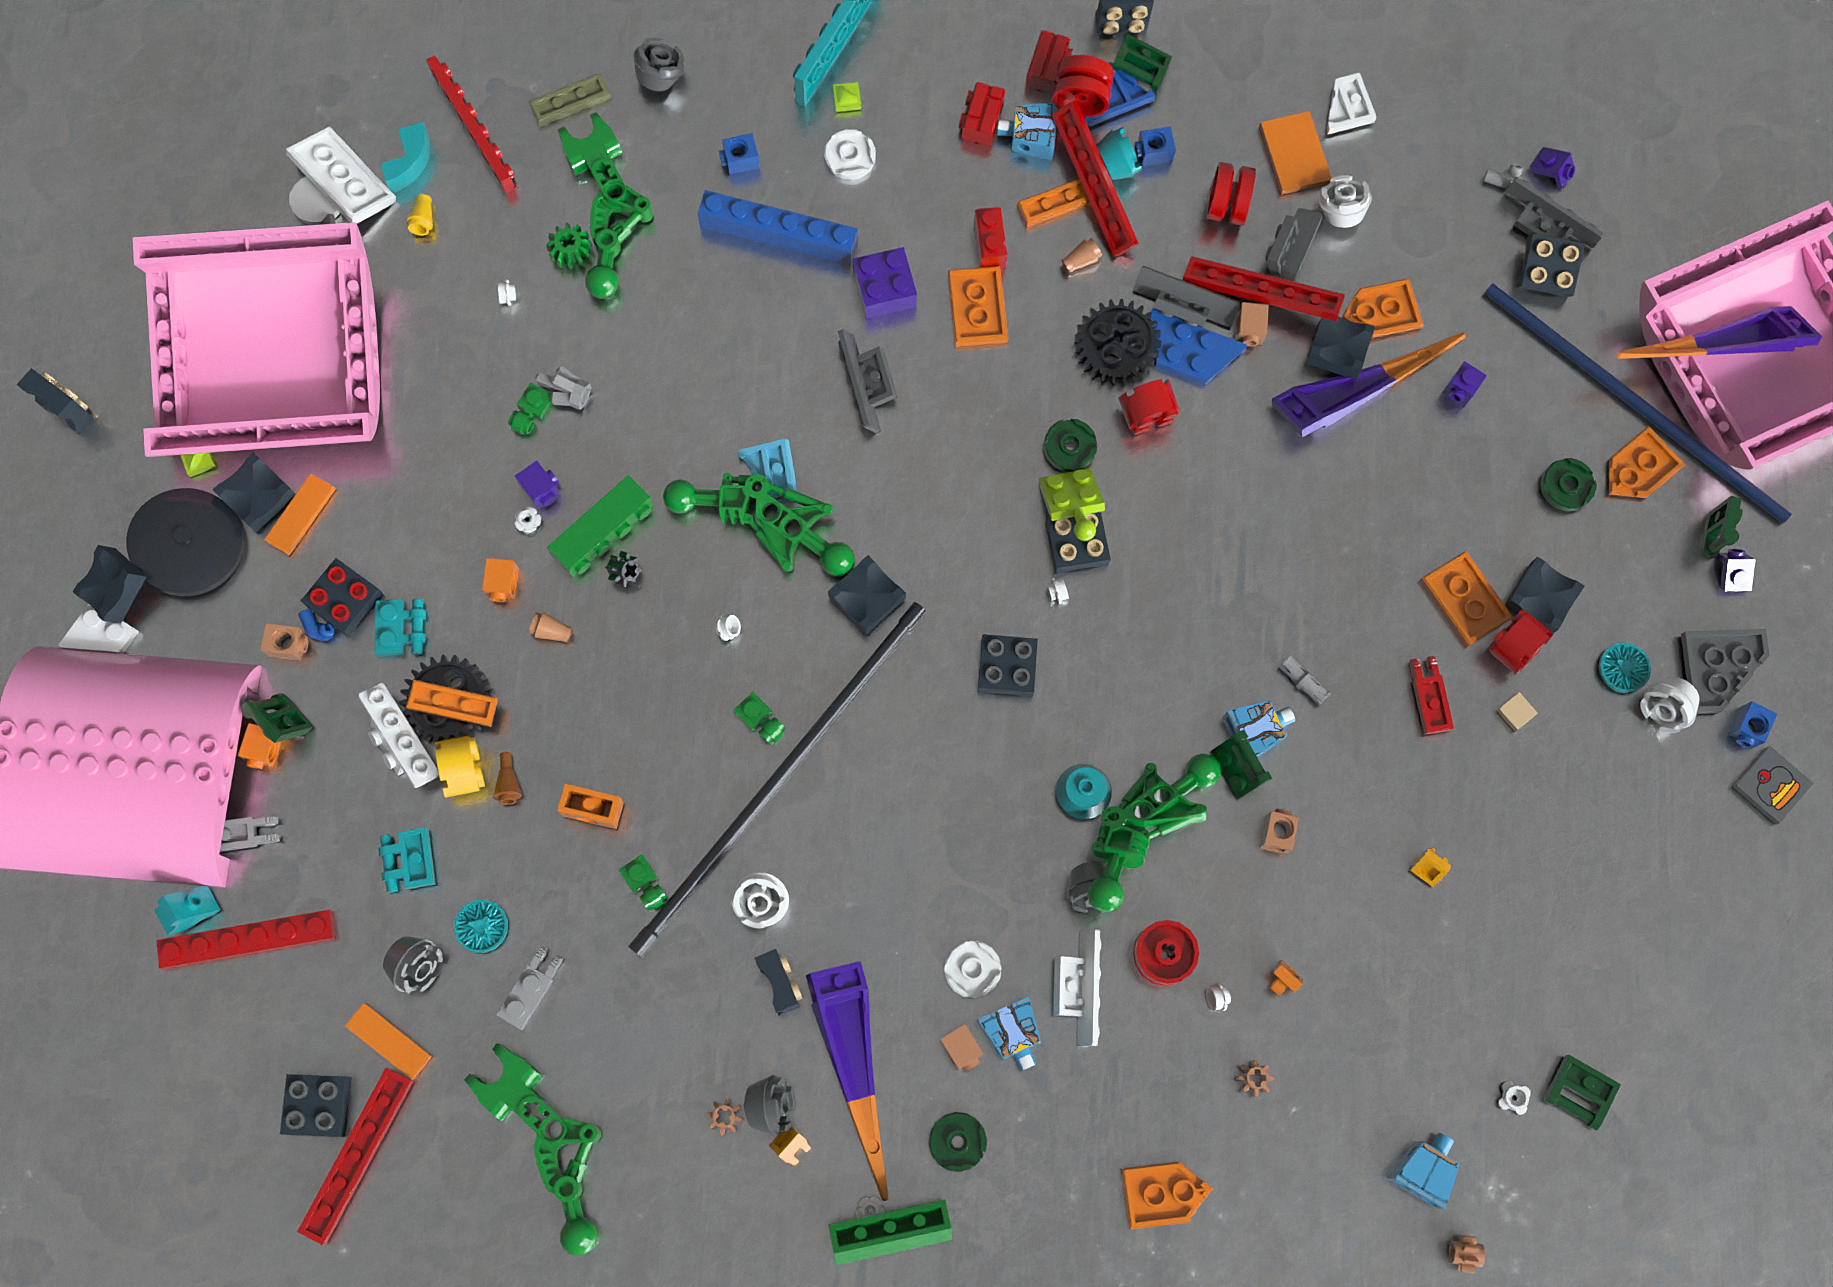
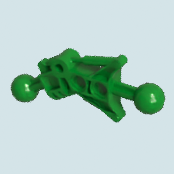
M725 473L720 490L695 489L693 484L682 479L670 482L664 489V504L673 513H686L694 505L719 506V513L723 524H726L728 518H730L733 525L737 522L738 518H740L742 525L745 523L750 524L757 532L755 535L784 571L790 572L793 570V555L799 543H802L819 555L823 569L832 576H843L850 572L854 566L855 555L849 545L843 542L829 543L810 529L820 518L832 515L834 507L829 503H824L788 488L786 490L773 485L763 475L753 474L733 477L730 473ZM761 483L762 489L756 492V486ZM772 491L784 495L785 499L800 504L803 507L787 508L771 496ZM753 498L756 499V517L761 527L756 523L755 517L749 514ZM772 504L776 505L778 508L777 516L768 519L765 515L766 508ZM797 520L800 524V530L798 533L790 535L787 531V525L790 521Z
M1205 753L1191 757L1186 766V774L1172 785H1169L1157 774V767L1154 763H1148L1145 766L1144 773L1122 798L1120 806H1111L1103 810L1101 813V827L1097 837L1098 842L1093 843L1092 849L1094 856L1105 859L1106 866L1103 876L1092 881L1087 893L1088 900L1095 910L1102 913H1111L1120 907L1124 900V890L1119 883L1123 868H1138L1144 864V857L1147 854L1151 838L1158 835H1166L1186 825L1203 822L1207 819V807L1204 804L1190 802L1184 796L1195 787L1209 788L1217 783L1221 775V767L1215 757Z

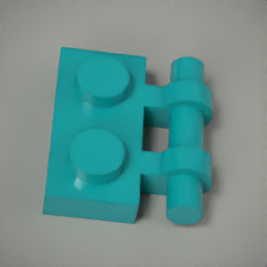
M413 599L412 609L406 610V602L404 600L376 601L374 654L377 657L405 656V645H411V654H422L423 644L426 641V634L423 633V620L426 619L423 599ZM406 621H412V633L405 634Z
M427 827L398 832L399 843L392 844L391 835L380 836L381 847L378 848L379 857L383 859L384 872L381 875L382 882L386 884L387 893L398 891L397 880L404 879L405 889L436 884L429 829ZM396 854L401 855L402 869L395 870L394 855Z

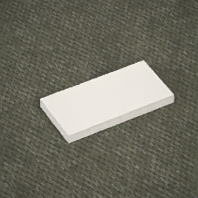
M330 126L286 148V155L350 223L355 222L357 224L396 202V196Z

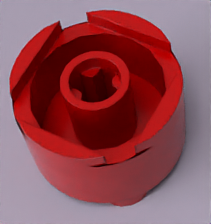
M1160 379L1133 388L1134 394L1127 396L1125 392L1118 398L1130 430H1133L1134 435L1149 430L1148 426L1155 423L1162 427L1174 422L1173 418L1178 416L1180 411L1169 379H1166L1164 383Z
M1523 609L1513 618L1512 623L1507 628H1503L1493 639L1494 641L1487 648L1490 654L1515 675L1540 652L1539 650L1543 647L1542 645H1546L1554 635L1534 616Z

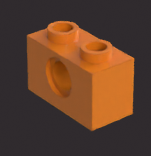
M564 784L557 812L563 817L617 829L624 801L620 796Z

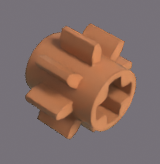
M1252 1060V1068L1245 1064L1240 1066L1244 1072L1242 1076H1237L1236 1079L1242 1080L1244 1085L1241 1088L1242 1092L1250 1089L1252 1090L1253 1097H1258L1259 1089H1262L1264 1092L1270 1091L1266 1085L1268 1081L1274 1080V1077L1268 1076L1266 1072L1269 1065L1258 1067V1061ZM1255 1073L1261 1077V1081L1255 1084L1254 1081L1249 1080V1075Z
M726 1098L722 1106L714 1101L713 1105L716 1108L714 1113H706L708 1117H713L714 1121L710 1124L709 1128L720 1127V1135L722 1136L725 1133V1128H730L735 1133V1122L743 1121V1118L736 1115V1111L741 1106L730 1107L729 1098ZM721 1109L725 1112L731 1111L732 1113L729 1117L731 1122L728 1125L725 1122H718V1119L721 1117L719 1113Z
M1459 1235L1458 1241H1451L1449 1259L1451 1264H1457V1271L1475 1273L1476 1267H1482L1485 1261L1484 1245L1477 1244V1237Z

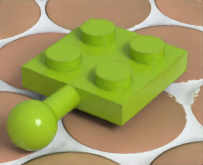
M1081 469L1039 478V487L1051 520L1055 521L1074 517L1076 520L1074 526L1075 536L1082 541L1091 540L1095 536L1096 526L1085 515L1105 511V502L1092 469Z

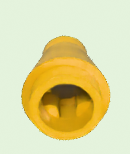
M419 194L416 196L415 203L406 220L408 230L413 234L427 235L429 230L433 228L432 199L428 195Z

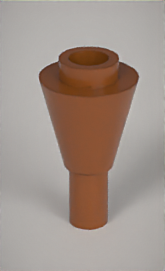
M502 752L500 753L501 770H499L493 798L499 801L500 804L510 805L516 803V800L520 799L522 794L512 769L511 753Z

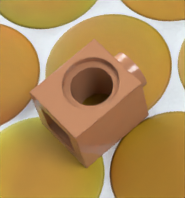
M1242 302L1237 314L1236 341L1247 344V346L1262 345L1267 335L1269 305Z
M266 623L260 650L268 657L301 661L303 653H306L308 649L306 633L299 627ZM292 637L291 644L288 647L281 648L282 641L285 638Z
M1275 809V812L1271 811L1265 818L1260 848L1284 854L1293 851L1299 817L1291 816L1292 812L1284 809ZM1279 823L1285 827L1286 835L1284 837H1280L1274 832V824Z
M965 1024L939 1040L957 1070L964 1068L967 1072L981 1063L978 1057L983 1055V1052Z

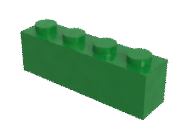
M627 475L547 546L549 553L572 577L577 573H584L590 567V562L597 555H604L616 538L624 537L631 530V525L638 519L642 520L649 515L653 506L651 497Z
M946 1200L828 1225L836 1265L952 1240V1227Z

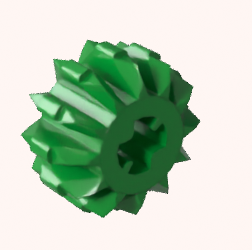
M566 223L565 229L556 226L557 234L549 233L548 238L550 242L546 244V248L550 252V259L553 262L557 261L560 268L567 264L569 269L572 270L574 263L582 266V259H590L589 250L592 249V243L589 241V234L586 231H582L578 224L572 229L568 223Z

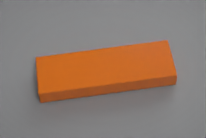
M1077 179L1017 202V208L1028 228L1085 207L1091 203L1081 180Z
M310 473L264 541L290 556L335 491L334 486Z
M413 680L406 707L407 709L491 727L498 698Z
M363 1003L345 1025V1027L411 1080L417 1077L433 1057L367 1003Z

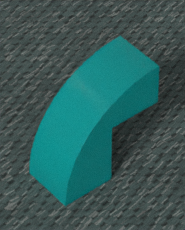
M424 122L399 128L406 156L380 163L386 184L392 193L411 185L421 175L428 163L431 141Z

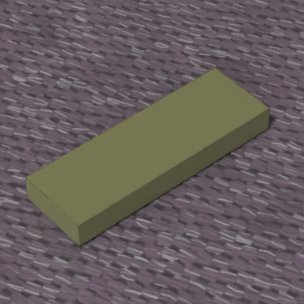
M598 73L531 100L529 105L539 127H542L609 100L611 95L601 74Z

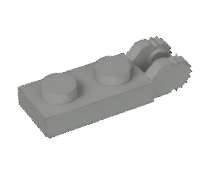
M248 817L226 820L220 852L257 847V844L279 842V834L270 833L257 836L256 827L277 825L278 817L256 819Z
M543 946L536 952L530 966H526L496 1014L520 1030L524 1029L554 981L552 978L563 960L562 957L557 955L550 962L545 975L539 972L537 969L545 959L548 951Z

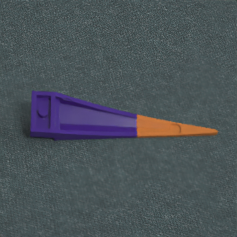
M1792 306L1770 307L1737 321L1694 335L1654 345L1622 350L1618 352L1616 358L1794 351L1795 347L1818 345L1822 336Z
M1465 332L1458 333L1395 359L1361 370L1357 380L1340 375L1294 386L1272 398V407L1304 437L1320 427L1327 428L1465 338Z
M861 961L809 973L806 975L813 1002L811 1004L812 1010L881 1199L887 1201L888 1190L878 1126L872 1066L868 986Z

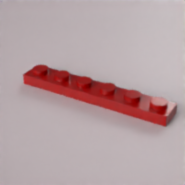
M435 55L426 59L433 77L504 192L507 194L514 190L515 187L512 179L515 178L513 171L508 163L503 165L500 161L502 154L495 143L490 145L487 140L490 137L483 123L477 124L474 119L477 117L474 108L470 102L464 103L462 98L465 95L457 82L454 84L451 82L450 77H452V74L446 63L440 64Z
M1071 101L1053 113L1052 116L1114 257L1120 256L1139 243L1077 101Z
M1191 256L1183 276V281L1202 288L1336 322L1345 298V294L1193 256Z
M324 910L156 940L159 969H168L336 939L333 911Z
M385 1068L297 1230L298 1233L321 1245L327 1244L413 1084V1080L390 1068Z

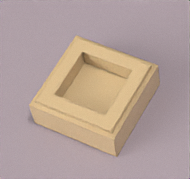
M1520 692L1496 710L1514 731L1520 729L1538 714Z

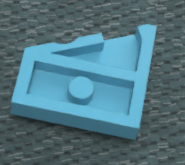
M781 439L737 450L739 457L751 469L752 475H763L773 485L798 492L789 440ZM774 491L771 494L773 498L784 496Z

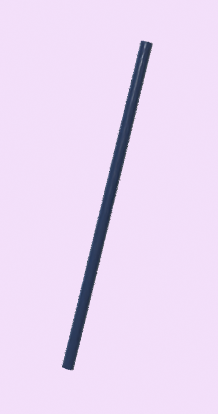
M1494 283L1485 291V295L1780 523L1784 524L1790 518L1792 513Z

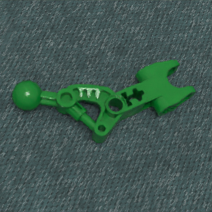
M595 112L590 114L594 129L587 138H575L565 127L557 130L567 162L574 175H579L588 170L599 191L593 198L590 213V233L594 245L599 250L597 266L591 268L585 277V286L594 297L604 299L615 294L619 286V278L612 267L614 257L620 252V244L631 234L630 229L639 221L649 222L653 218V211L648 198L624 184L611 160L623 154L612 129ZM604 175H607L610 180L606 182ZM615 194H621L617 198H612ZM613 212L629 216L624 222L619 221L612 229H607L609 217Z
M497 1043L492 1050L503 1064V1074L500 1079L493 1084H486L480 1078L469 1073L464 1081L472 1089L480 1104L498 1120L503 1121L511 1111H514L536 1132L534 1152L540 1176L545 1188L562 1201L566 1223L562 1226L560 1232V1243L568 1254L583 1256L594 1248L597 1241V1230L589 1219L583 1217L579 1199L582 1193L581 1180L587 1168V1165L584 1163L592 1144L600 1140L601 1130L596 1125L564 1118L533 1089L535 1084L543 1077L542 1074L526 1059L511 1052L501 1043ZM530 1104H539L537 1111L542 1116H547V1118L542 1120L536 1115L529 1116L531 1113ZM558 1121L562 1127L561 1134L557 1138H552L548 1131L549 1126L553 1122ZM568 1143H581L575 1159H570L563 1175L559 1169L557 1158L559 1148Z

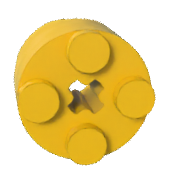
M468 735L434 742L440 780L444 781L445 788L443 793L445 798L480 791V787H485L480 764H475L476 760H480L475 737L470 738Z

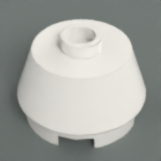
M1342 175L1331 178L1330 184L1325 186V188L1322 187L1318 201L1328 223L1336 227L1346 228L1361 222L1371 204L1372 196L1369 186L1365 181L1361 184L1358 181L1352 180L1350 175Z
M1669 677L1647 687L1641 700V710L1646 719L1650 716L1656 723L1661 725L1658 729L1669 733H1677L1694 723L1699 705V694L1688 681L1678 677Z
M752 873L743 877L735 885L731 896V903L735 914L745 925L759 929L777 923L785 915L789 904V897L785 886L776 877L767 873Z

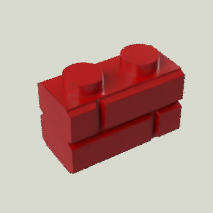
M1045 30L1040 32L1027 72L1026 87L1054 94L1055 83H1057L1058 64L1063 58L1072 56L1073 49L1069 48V37L1059 34L1055 35Z
M977 82L974 90L968 91L965 106H969L967 114H961L958 128L962 129L963 140L978 142V144L986 146L992 145L1005 100L1006 90L1004 88L991 87L988 84Z
M1001 207L976 209L974 229L979 268L1000 266V269L1006 268L1007 248L1005 245Z

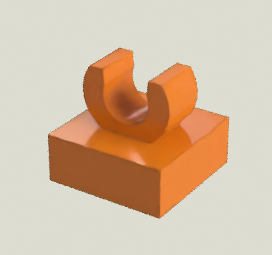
M1283 960L1274 968L1273 973L1278 978L1271 984L1270 988L1278 996L1287 987L1296 992L1303 985L1304 979Z

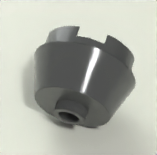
M661 38L645 39L643 44L634 52L637 80L646 88L654 91L669 89L684 72V56L677 46L673 49L663 44V39Z
M1086 862L1072 869L1067 898L1071 900L1074 910L1088 913L1087 907H1092L1087 897L1088 888L1093 880L1103 876L1106 866L1105 862Z
M405 936L398 939L389 948L384 957L383 969L398 991L410 994L411 991L416 990L420 993L435 980L436 975L432 973L436 968L437 962L443 961V955L433 941Z
M771 1075L747 1088L744 1112L751 1128L774 1135L791 1129L793 1123L788 1121L789 1110H795V1100L792 1086L785 1085L786 1077Z

